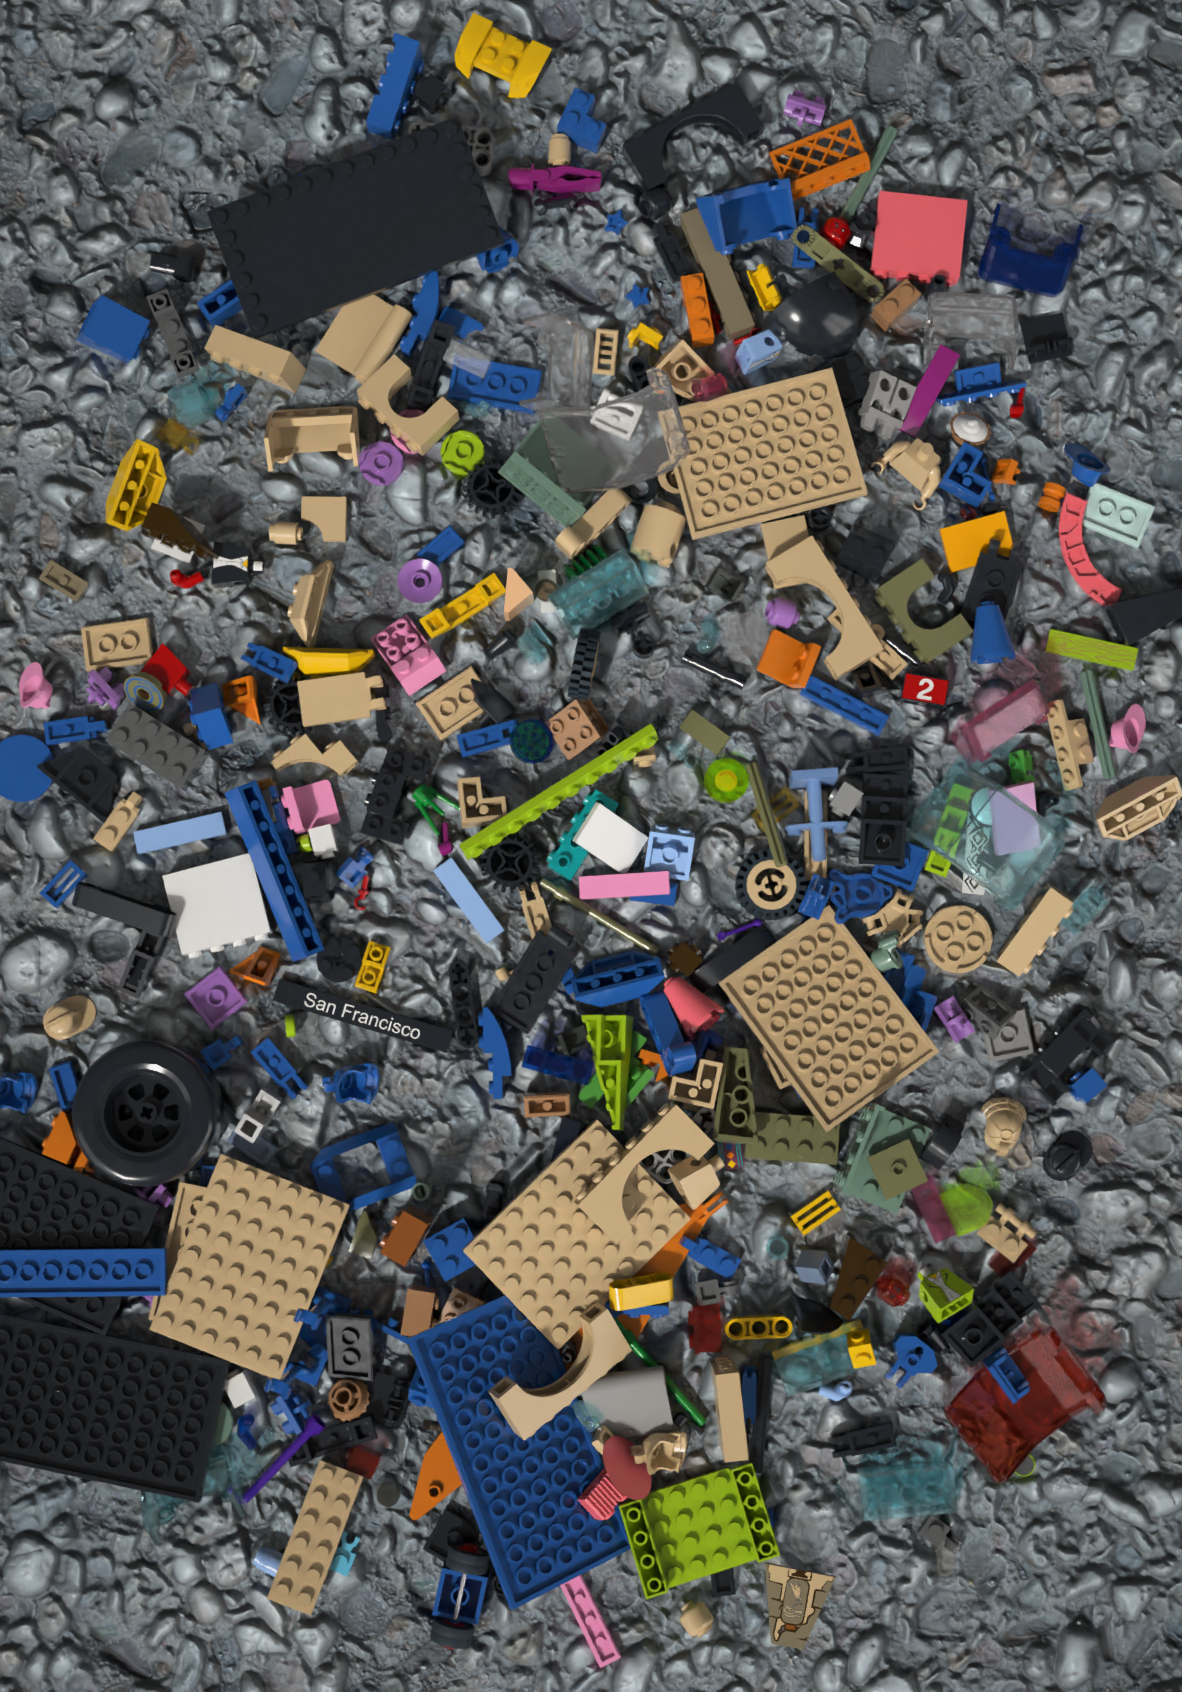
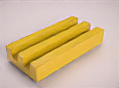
M827 1190L790 1217L804 1236L839 1212L841 1208ZM826 1197L828 1198V1202H826L821 1207L813 1211L811 1214L803 1218L801 1221L797 1219L800 1215L811 1209L813 1206L824 1200ZM831 1205L834 1207L832 1210H830L822 1217L811 1223L809 1226L803 1228L802 1225L810 1221L812 1218L820 1214L822 1211H824Z

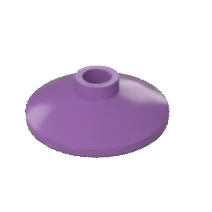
M414 559L407 562L401 568L397 580L398 588L407 600L413 603H426L433 600L439 594L442 587V575L438 567L431 561ZM419 579L425 580V584L423 586L417 585V581Z

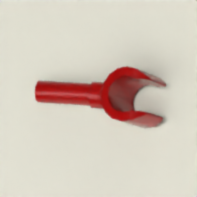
M751 329L750 334L733 340L734 345L742 343L743 340L756 335L758 331L763 329Z
M1021 388L1017 404L1010 405L1011 418L1022 416L1025 388Z

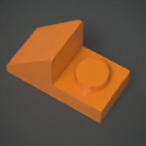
M644 1049L640 1050L638 1058L643 1059L642 1064L655 1067L656 1063L660 1064L655 1082L668 1076L659 1054Z

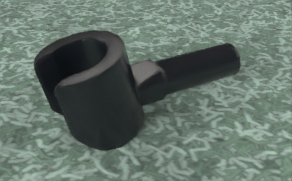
M996 503L984 505V516L997 513Z
M678 1412L672 1418L674 1424L680 1429L686 1424L701 1434L704 1432V1428L689 1420L683 1412Z

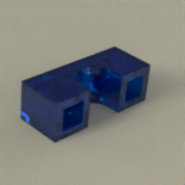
M527 1045L521 1067L589 1086L594 1063Z

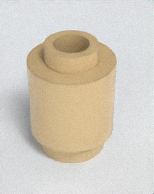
M554 134L551 136L548 163L552 167L568 166L570 164L571 142L567 135Z
M276 521V523L270 524V541H275L276 544L297 545L299 540L302 541L303 528L299 527L298 522Z

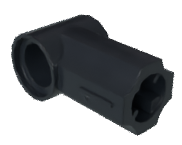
M154 251L150 260V270L173 276L182 282L191 283L197 259L187 254L175 256Z

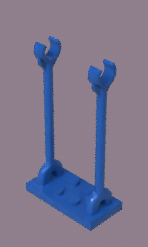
M318 1285L309 1310L298 1308L293 1319L296 1323L299 1321L303 1322L299 1335L312 1347L309 1353L317 1361L309 1368L302 1361L296 1364L294 1361L288 1360L284 1370L285 1375L280 1380L268 1377L264 1387L265 1392H269V1390L282 1395V1399L288 1400L293 1388L289 1383L294 1378L316 1387L328 1360L325 1315L328 1311L348 1313L353 1299Z

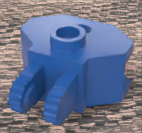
M897 1333L892 1340L895 1351L894 1362L886 1371L884 1377L887 1379L892 1378L900 1366L903 1367L905 1372L896 1383V1386L901 1389L911 1376H915L917 1373H932L937 1367L934 1350L913 1333ZM916 1347H920L918 1352H915Z

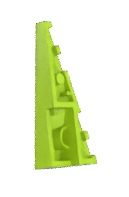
M582 1015V1022L585 1023L588 1033L587 1040L590 1042L594 1054L592 1058L601 1090L604 1091L607 1101L606 1108L610 1112L612 1119V1130H624L634 1017L628 1015Z

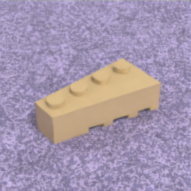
M215 325L204 348L211 355L210 358L220 364L225 362L236 370H243L296 393L306 372V368L291 352Z
M1049 882L1044 886V889L1047 891L1045 895L1036 898L1032 904V913L1023 917L1017 927L1019 931L1012 933L996 957L998 963L1019 977L1022 973L1027 974L1033 965L1032 959L1036 954L1038 956L1042 954L1047 946L1045 942L1048 937L1051 936L1053 938L1060 929L1059 922L1062 918L1067 919L1074 909L1072 907V899Z

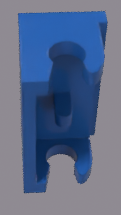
M1003 1346L982 1360L1013 1404L1030 1391L1031 1388L1028 1386V1381Z

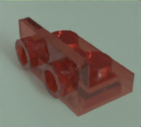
M720 1304L692 1305V1311H688V1325H693V1334H689V1349L694 1348V1354L722 1352Z

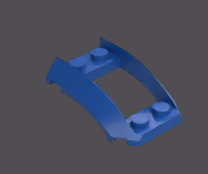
M394 1122L323 1148L309 1165L318 1192L350 1204L348 1212L413 1188L417 1184L416 1175L413 1174L398 1133L399 1130ZM376 1141L391 1184L347 1200L331 1157Z

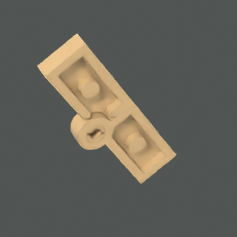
M836 609L827 620L841 632V619L838 609ZM873 624L870 627L874 634L878 633L881 638L884 637L885 632L882 626ZM884 642L882 653L870 661L892 681L908 663Z

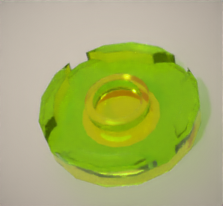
M722 758L716 760L709 765L705 772L704 786L706 792L718 802L731 803L737 801L748 788V773L744 766L735 759Z

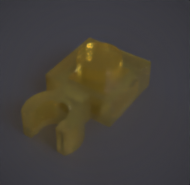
M171 419L168 420L157 436L161 441L177 451L182 446L184 451L190 456H193L194 453L188 449L189 445L194 443L200 446L196 438L187 437L190 433L187 429Z

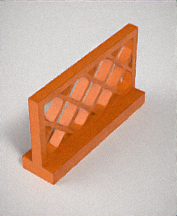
M852 119L769 152L779 179L785 178L788 171L797 174L796 179L790 182L793 201L871 170L870 159L863 148ZM850 128L851 135L848 140L838 137L840 131ZM828 138L831 139L828 148L817 145L819 140ZM835 141L845 144L842 153L831 150ZM806 146L811 148L807 157L797 153L800 147ZM849 146L857 148L860 154L853 157L845 155ZM814 150L825 153L821 162L811 158ZM783 154L790 156L786 165L777 162L776 157ZM828 155L839 158L834 165L826 164L825 161ZM794 158L804 161L800 170L790 167ZM808 163L818 166L814 173L810 174L804 171Z

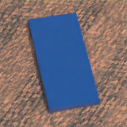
M455 354L447 399L534 415L542 370Z

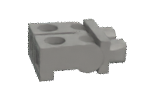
M879 370L870 374L868 380L870 385L858 415L862 416L860 428L866 431H874L875 425L879 424L881 426L877 435L887 440L892 438L896 429L902 428V421L906 416L917 387L902 380H897L898 378Z

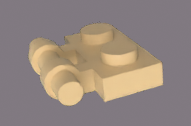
M1000 1203L995 1211L1001 1214L1002 1217L997 1221L994 1217L990 1216L979 1229L977 1235L1012 1263H1015L1028 1246L1021 1238L1026 1234L1033 1239L1038 1232L1031 1227L1032 1224L1027 1220L1023 1221L1015 1215L1013 1209L1010 1207L1006 1208ZM1008 1221L1018 1228L1015 1234L1005 1227Z

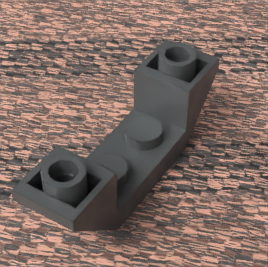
M165 289L146 296L165 340L178 379L199 371L192 347L168 290Z

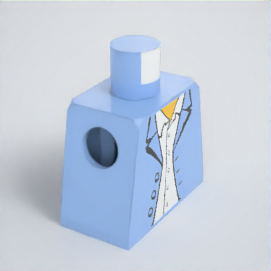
M770 330L743 340L734 358L745 376L774 361L781 352L782 347L788 345L789 342L785 340L783 343Z

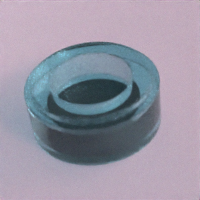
M781 1236L771 1237L766 1243V1252L771 1258L781 1260L787 1256L789 1244Z

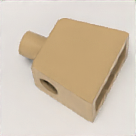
M715 1155L709 1161L703 1156L699 1160L691 1156L669 1168L668 1172L681 1199L695 1210L719 1187L720 1182L715 1173L725 1165L718 1155Z

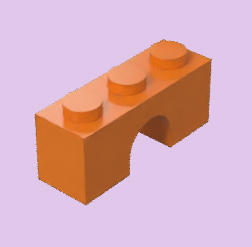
M703 273L681 276L680 290L683 306L686 307L691 349L711 346L714 343V331Z

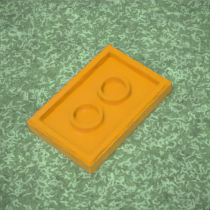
M1005 511L939 529L948 568L951 573L975 566L979 552L986 554L990 539L1001 541L997 554L1008 557L1011 545H1013Z

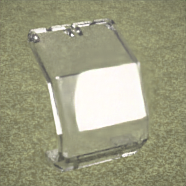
M654 367L646 371L650 385L624 397L596 406L546 408L538 413L541 427L543 430H546L543 434L549 451H552L549 455L553 470L557 472L555 474L556 480L566 489V493L618 490L661 476L682 464L690 453V445L671 380L665 371Z

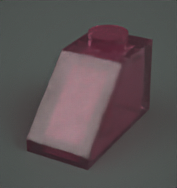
M712 373L691 379L696 401L708 402L726 395L727 381L721 373Z

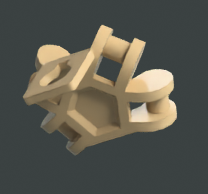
M897 888L892 900L877 914L862 919L863 923L867 924L868 936L882 931L885 934L898 929L901 937L896 948H901L902 943L906 942L919 929H922L920 916H923V911L909 909L914 895L909 894L908 896L902 893L901 889ZM897 901L904 903V907L897 904ZM909 915H911V923H908ZM880 918L882 927L877 928L875 919Z

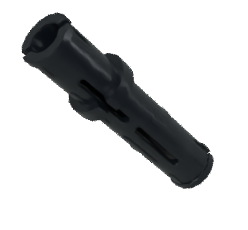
M688 650L685 651V655H683L681 660L682 664L717 678L722 684L726 682L740 690L743 689L748 678L747 676L730 670L728 666L723 667Z

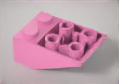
M407 614L370 638L409 696L446 672L438 656Z

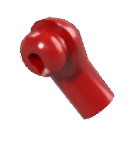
M178 569L170 572L171 582L184 589H189L204 581L200 571L190 576L181 573Z

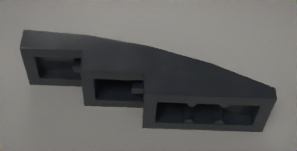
M158 903L154 904V906L171 911V909ZM142 930L137 945L132 950L117 990L137 999L140 997L167 937Z

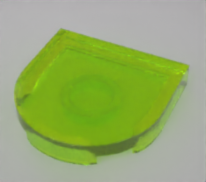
M972 1184L959 1185L938 1194L957 1237L982 1228L991 1217L993 1205L986 1191Z

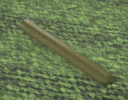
M757 762L748 763L746 771L775 866L783 867L787 865L788 860Z

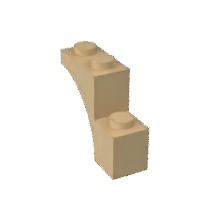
M306 734L296 736L290 742L291 746L285 751L283 749L279 750L272 757L274 760L270 762L278 772L296 763H320L336 771L342 778L359 764L340 740L337 743L335 741L331 742L324 749L326 752L322 754Z

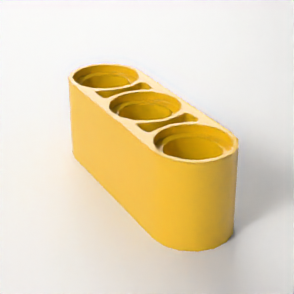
M670 1273L649 1274L616 1280L609 1284V1305L612 1310L616 1311L666 1303L674 1298L673 1275Z
M783 1314L732 1316L725 1321L724 1329L728 1337L734 1340L784 1338L792 1332V1323ZM779 1320L787 1322V1328L782 1332L775 1329V1324ZM756 1321L764 1323V1329L759 1333L752 1330V1325ZM733 1322L741 1324V1330L736 1334L729 1331V1326Z

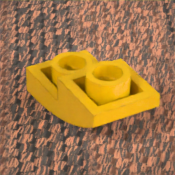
M369 941L355 987L377 993L391 947Z

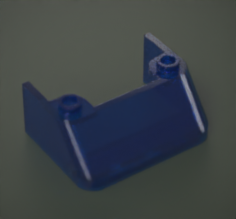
M997 203L989 221L977 269L979 277L987 282L1051 298L1059 296L1065 288L1076 258L1084 225L1079 224L1071 238L1070 244H1059L1055 248L1052 257L1010 247L1011 234L1009 230L996 225L1001 204Z

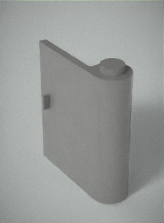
M663 1365L606 1373L591 1384L589 1389L578 1395L583 1397L592 1438H594L597 1428L605 1425L614 1436L624 1438L656 1432L674 1431Z

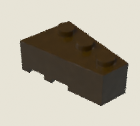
M846 1235L843 1252L839 1260L838 1270L827 1305L850 1321L888 1262L849 1235Z

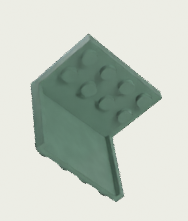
M547 409L498 473L566 528L573 525L584 514L586 505L617 466L615 464L612 465Z
M868 1103L860 1110L859 1122L840 1169H837L834 1175L832 1187L842 1193L853 1195L897 1214L906 1192L885 1200L866 1157L908 1138L919 1160L931 1128L887 1111L885 1107L878 1104Z

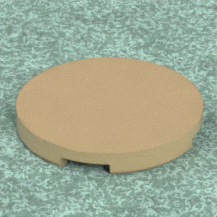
M953 905L939 910L930 918L924 931V947L928 957L936 966L951 973H965L978 968L987 959L993 941L992 931L985 917L978 911L961 905Z

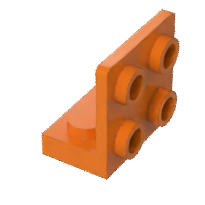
M774 629L770 633L758 663L757 671L791 688H805L821 646L815 643L803 644Z

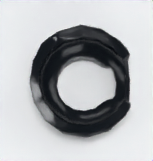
M634 469L624 476L622 490L633 502L643 504L655 498L658 483L654 476L647 478L638 469ZM642 480L648 485V492L637 499L630 494L631 486L635 481Z

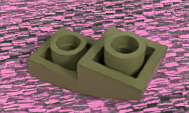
M691 710L679 727L717 756L731 739V737L694 710Z

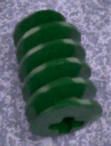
M596 544L592 545L593 552L586 549V557L579 554L577 556L578 562L571 559V567L567 564L563 565V571L575 589V583L584 586L583 578L591 581L590 573L599 576L598 568L605 572V563L614 566L610 556L601 545L600 547Z

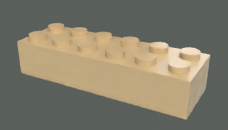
M322 1459L319 1461L267 1599L312 1615L364 1475Z

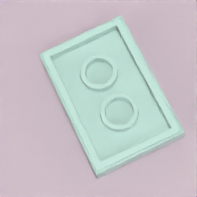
M1096 482L1093 487L1089 488L1085 500L1088 502L1085 507L1082 526L1138 548L1155 506Z

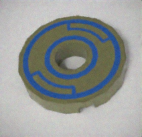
M145 672L132 673L124 682V691L127 698L132 704L143 711H160L167 702L166 690L163 691L161 688L163 685L153 675Z

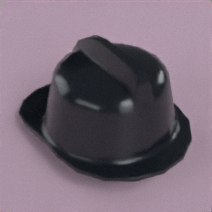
M1066 1133L1044 1154L1042 1161L1044 1171L1053 1180L1067 1181L1071 1179L1091 1159V1142L1082 1133Z

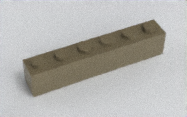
M698 208L681 214L680 225L700 273H703L705 285L717 314L720 316V321L728 340L732 341L750 334L751 329L755 328L757 320L754 312L749 311L747 307L748 298L745 291L740 290L738 273L732 271L730 254L721 255V252L715 251Z

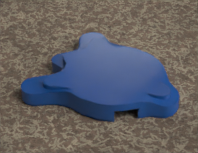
M832 869L828 874V879L835 882V886L839 888V891L833 892L830 897L831 901L837 906V911L834 915L835 922L837 924H844L853 917L865 918L876 914L883 904L892 898V888L880 881L878 882L871 877L872 875L867 873L847 875L837 869Z

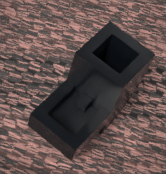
M945 1113L941 1117L935 1133L926 1142L919 1158L939 1170L959 1144L965 1125Z

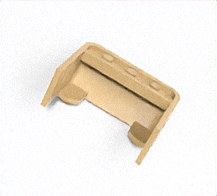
M353 406L276 410L269 413L264 434L268 471H273L275 462L281 464L289 462L294 453L337 451L338 455L343 457V459H353L354 466H358L360 445L357 408Z

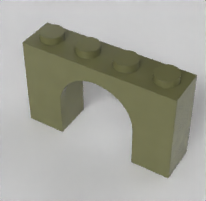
M920 559L880 586L875 592L877 595L875 598L882 608L885 606L888 610L890 621L895 626L898 625L902 630V638L907 644L911 643L915 649L914 654L920 662H924L927 665L969 637L974 631L961 613L936 629H923L912 622L907 612L909 597L930 583L935 577L924 560Z

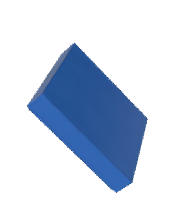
M906 841L904 866L874 865L870 875L913 892L929 850Z

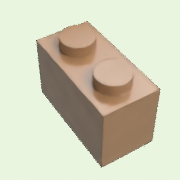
M906 278L873 308L871 317L886 332L918 303L921 293Z
M409 1285L400 1335L413 1336L436 1325L433 1311L438 1310L440 1296H436V1288Z

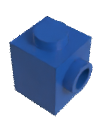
M1087 1067L1083 1072L1079 1070L1070 1077L1071 1082L1067 1084L1071 1089L1069 1094L1075 1101H1081L1082 1103L1089 1102L1108 1086L1098 1073L1090 1067Z

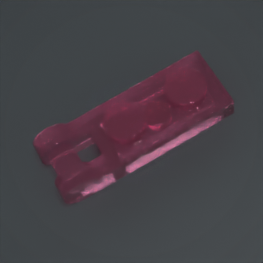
M928 1175L926 1176L927 1182L910 1190L936 1244L956 1235V1232L931 1176ZM928 1189L930 1194L922 1197L921 1191Z

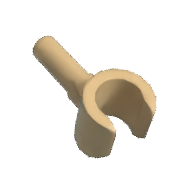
M192 722L183 725L186 736L194 734L198 743L206 750L205 743H200L197 735L198 726L193 725Z
M506 966L498 969L495 974L498 980L505 981L509 979L514 970L508 972Z

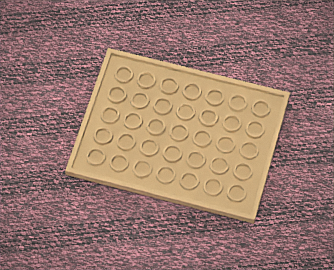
M832 368L659 412V419L692 540L866 496L868 493Z
M830 905L824 908L819 920L811 917L719 982L721 989L826 1133L939 1053V1050L845 925L835 922V912Z
M597 1119L462 1248L463 1252L558 1350L582 1327L579 1315L595 1302L603 1306L609 1300V1284L611 1282L632 1278L691 1219L639 1163L629 1174L622 1194L624 1214L633 1228L618 1244H615L574 1203L577 1199V1193L584 1187L588 1188L594 1182L592 1180L593 1177L600 1170L604 1171L610 1165V1159L617 1153L621 1154L625 1150Z
M221 1154L166 1287V1295L162 1297L149 1330L265 1376L280 1380L303 1325L301 1321L298 1323L293 1321L298 1308L309 1310L350 1204Z

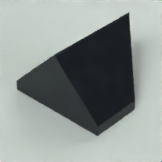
M867 661L850 672L857 699L900 690L875 669L871 661Z

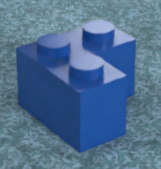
M575 87L557 125V134H565L569 137L571 143L598 154L606 136V123L591 117L595 108V95Z
M964 442L938 487L977 508L992 484L989 480L973 472L984 452Z
M217 682L192 689L191 699L188 700L191 709L190 718L192 724L197 725L199 728L197 735L200 743L204 742L207 750L234 743L232 729L225 714L224 701Z

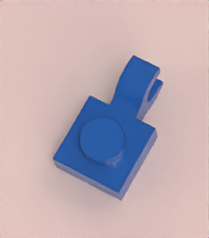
M361 847L356 852L355 859L353 860L349 857L335 874L353 889L367 873L363 868L373 860L374 856L364 847Z
M235 1036L226 1043L222 1039H218L201 1050V1053L211 1069L215 1070L232 1059L233 1056L230 1051L241 1046L244 1042L240 1036Z

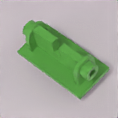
M1019 750L1009 753L1011 785L1030 780L1034 782V775L1026 774L1027 771H1033L1032 755L1029 754V751Z

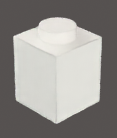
M327 824L308 829L314 855L317 858L321 857V860L335 857L334 853L339 852L333 826Z
M236 1369L228 1374L225 1391L234 1408L248 1402L259 1394L246 1369L241 1372L239 1369Z

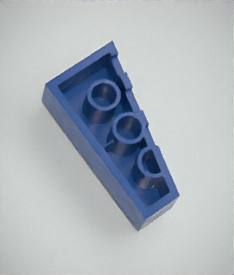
M397 33L394 34L392 40L395 43L393 53L388 52L386 58L387 73L381 74L378 91L380 94H375L366 120L368 132L393 140L395 133L398 134L401 129V117L403 113L406 114L408 111L409 96L414 94V88L417 84L416 78L418 74H422L425 66L420 41Z

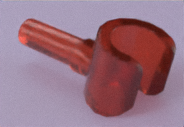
M969 506L970 513L967 516L965 509H960V516L966 521L976 518V510Z

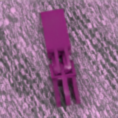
M532 164V168L517 167L511 168L508 172L511 189L531 190L532 194H534V189L555 192L561 195L600 191L602 186L600 171L560 165L559 167L535 170L534 164Z

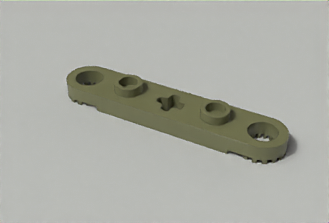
M806 224L799 225L794 229L792 233L794 244L830 273L835 271L840 280L869 302H877L883 297V284L817 231ZM806 230L809 232L810 238L807 242L798 241L797 234L799 231ZM842 258L844 267L834 269L833 260ZM875 284L879 287V293L871 297L867 294V288L869 285Z

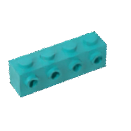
M596 789L593 794L590 792L587 794L583 801L584 809L581 813L578 811L575 813L571 820L572 828L569 832L566 830L563 832L558 841L562 844L557 851L553 849L546 860L550 862L548 864L549 869L570 882L589 854L587 850L572 840L593 806L598 802L613 813L619 806V803Z

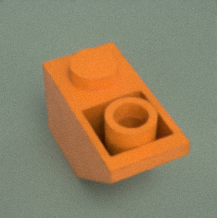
M60 1111L53 1118L51 1124L53 1129L50 1136L47 1135L42 1143V1148H44L42 1154L72 1165L80 1146L74 1133L71 1114Z

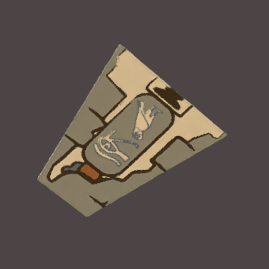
M765 1564L771 1644L803 1650L836 1577Z

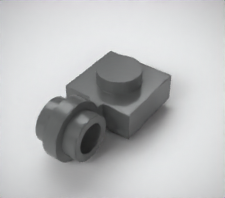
M717 1278L695 1282L699 1306L722 1302L721 1292H725V1296L738 1294L740 1284L737 1283L736 1279L723 1281V1286L719 1287Z
M930 1512L917 1532L936 1547L944 1540L946 1542L944 1547L953 1554L962 1550L961 1545L963 1542L953 1534L950 1537L946 1536L951 1529L950 1526Z

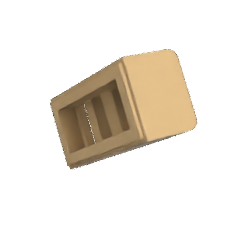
M596 329L592 374L614 376L619 330ZM600 336L611 337L613 342L600 341ZM599 345L612 346V351L599 350ZM599 354L612 355L611 360L599 359L598 356ZM598 363L611 364L610 369L597 366Z

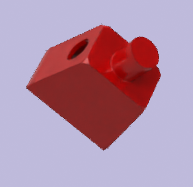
M163 643L140 671L153 675L163 685L161 688L163 691L166 690L167 695L173 697L177 691L187 697L195 687L186 680L191 672Z

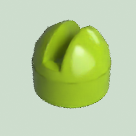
M309 833L299 836L296 840V843L301 845L297 847L298 850L301 852L313 851Z

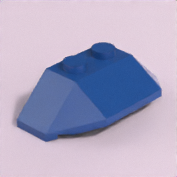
M631 950L589 961L571 979L577 1001L605 1007L647 995L665 976L659 957Z

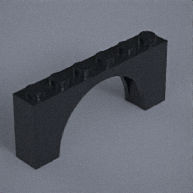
M737 81L731 85L729 83L725 84L719 89V92L704 96L699 103L693 106H686L682 109L681 113L666 117L658 126H650L640 136L630 137L624 142L622 154L645 192L655 187L667 188L668 177L663 168L662 154L670 138L686 126L696 123L716 124L732 132L743 145L762 135L763 124Z

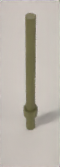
M543 878L540 882V886L552 892L554 897L560 901L562 899L654 956L658 952L659 947L567 892L568 889L562 885L557 886L546 878Z

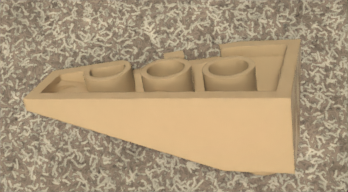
M677 339L663 353L651 371L667 389L694 403L733 393L683 339Z

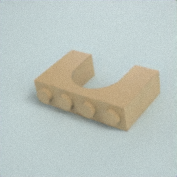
M394 354L357 389L358 402L365 410L370 409L375 413L374 417L381 424L386 423L394 436L397 438L402 437L411 451H417L423 456L460 420L459 413L453 405L441 397L424 414L418 417L405 418L396 414L390 407L391 400L412 376L410 368Z

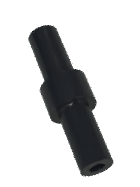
M886 633L882 638L883 642H886L901 658L904 657L914 666L918 667L921 662L909 650L910 647L903 642L899 643Z

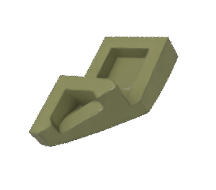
M365 1207L360 1216L349 1252L371 1259L378 1239L377 1232L379 1228L376 1224L374 1225L369 1216V1210Z

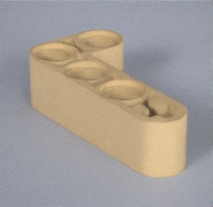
M616 484L613 485L572 527H566L555 540L556 546L570 560H575L628 507L632 499Z

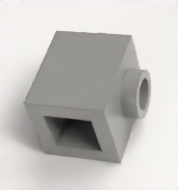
M844 781L840 788H834L828 797V800L831 801L828 805L831 808L830 812L841 819L843 816L848 818L864 793Z

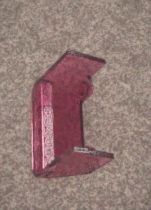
M1034 678L960 726L949 737L969 766L978 759L982 763L992 756L990 751L1033 723L1039 726L1048 720L1047 714L1050 713L1042 690Z

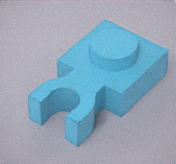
M344 1530L341 1537L342 1545H338L330 1566V1570L344 1576H348L357 1552L352 1551V1548L358 1544L361 1537L356 1535L355 1540L349 1542L346 1538L348 1530Z

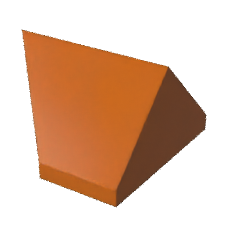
M248 675L222 684L224 706L232 708L261 725L257 680L253 676Z
M259 946L256 952L227 972L269 987L281 953Z

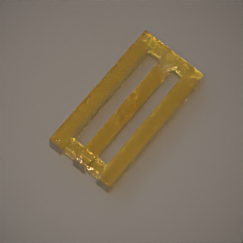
M787 788L769 800L772 805L783 795L787 796V799L772 810L773 814L790 801L793 804L775 818L776 824L800 806ZM756 810L750 816L761 828L762 832L765 833L762 820L758 818L759 810Z

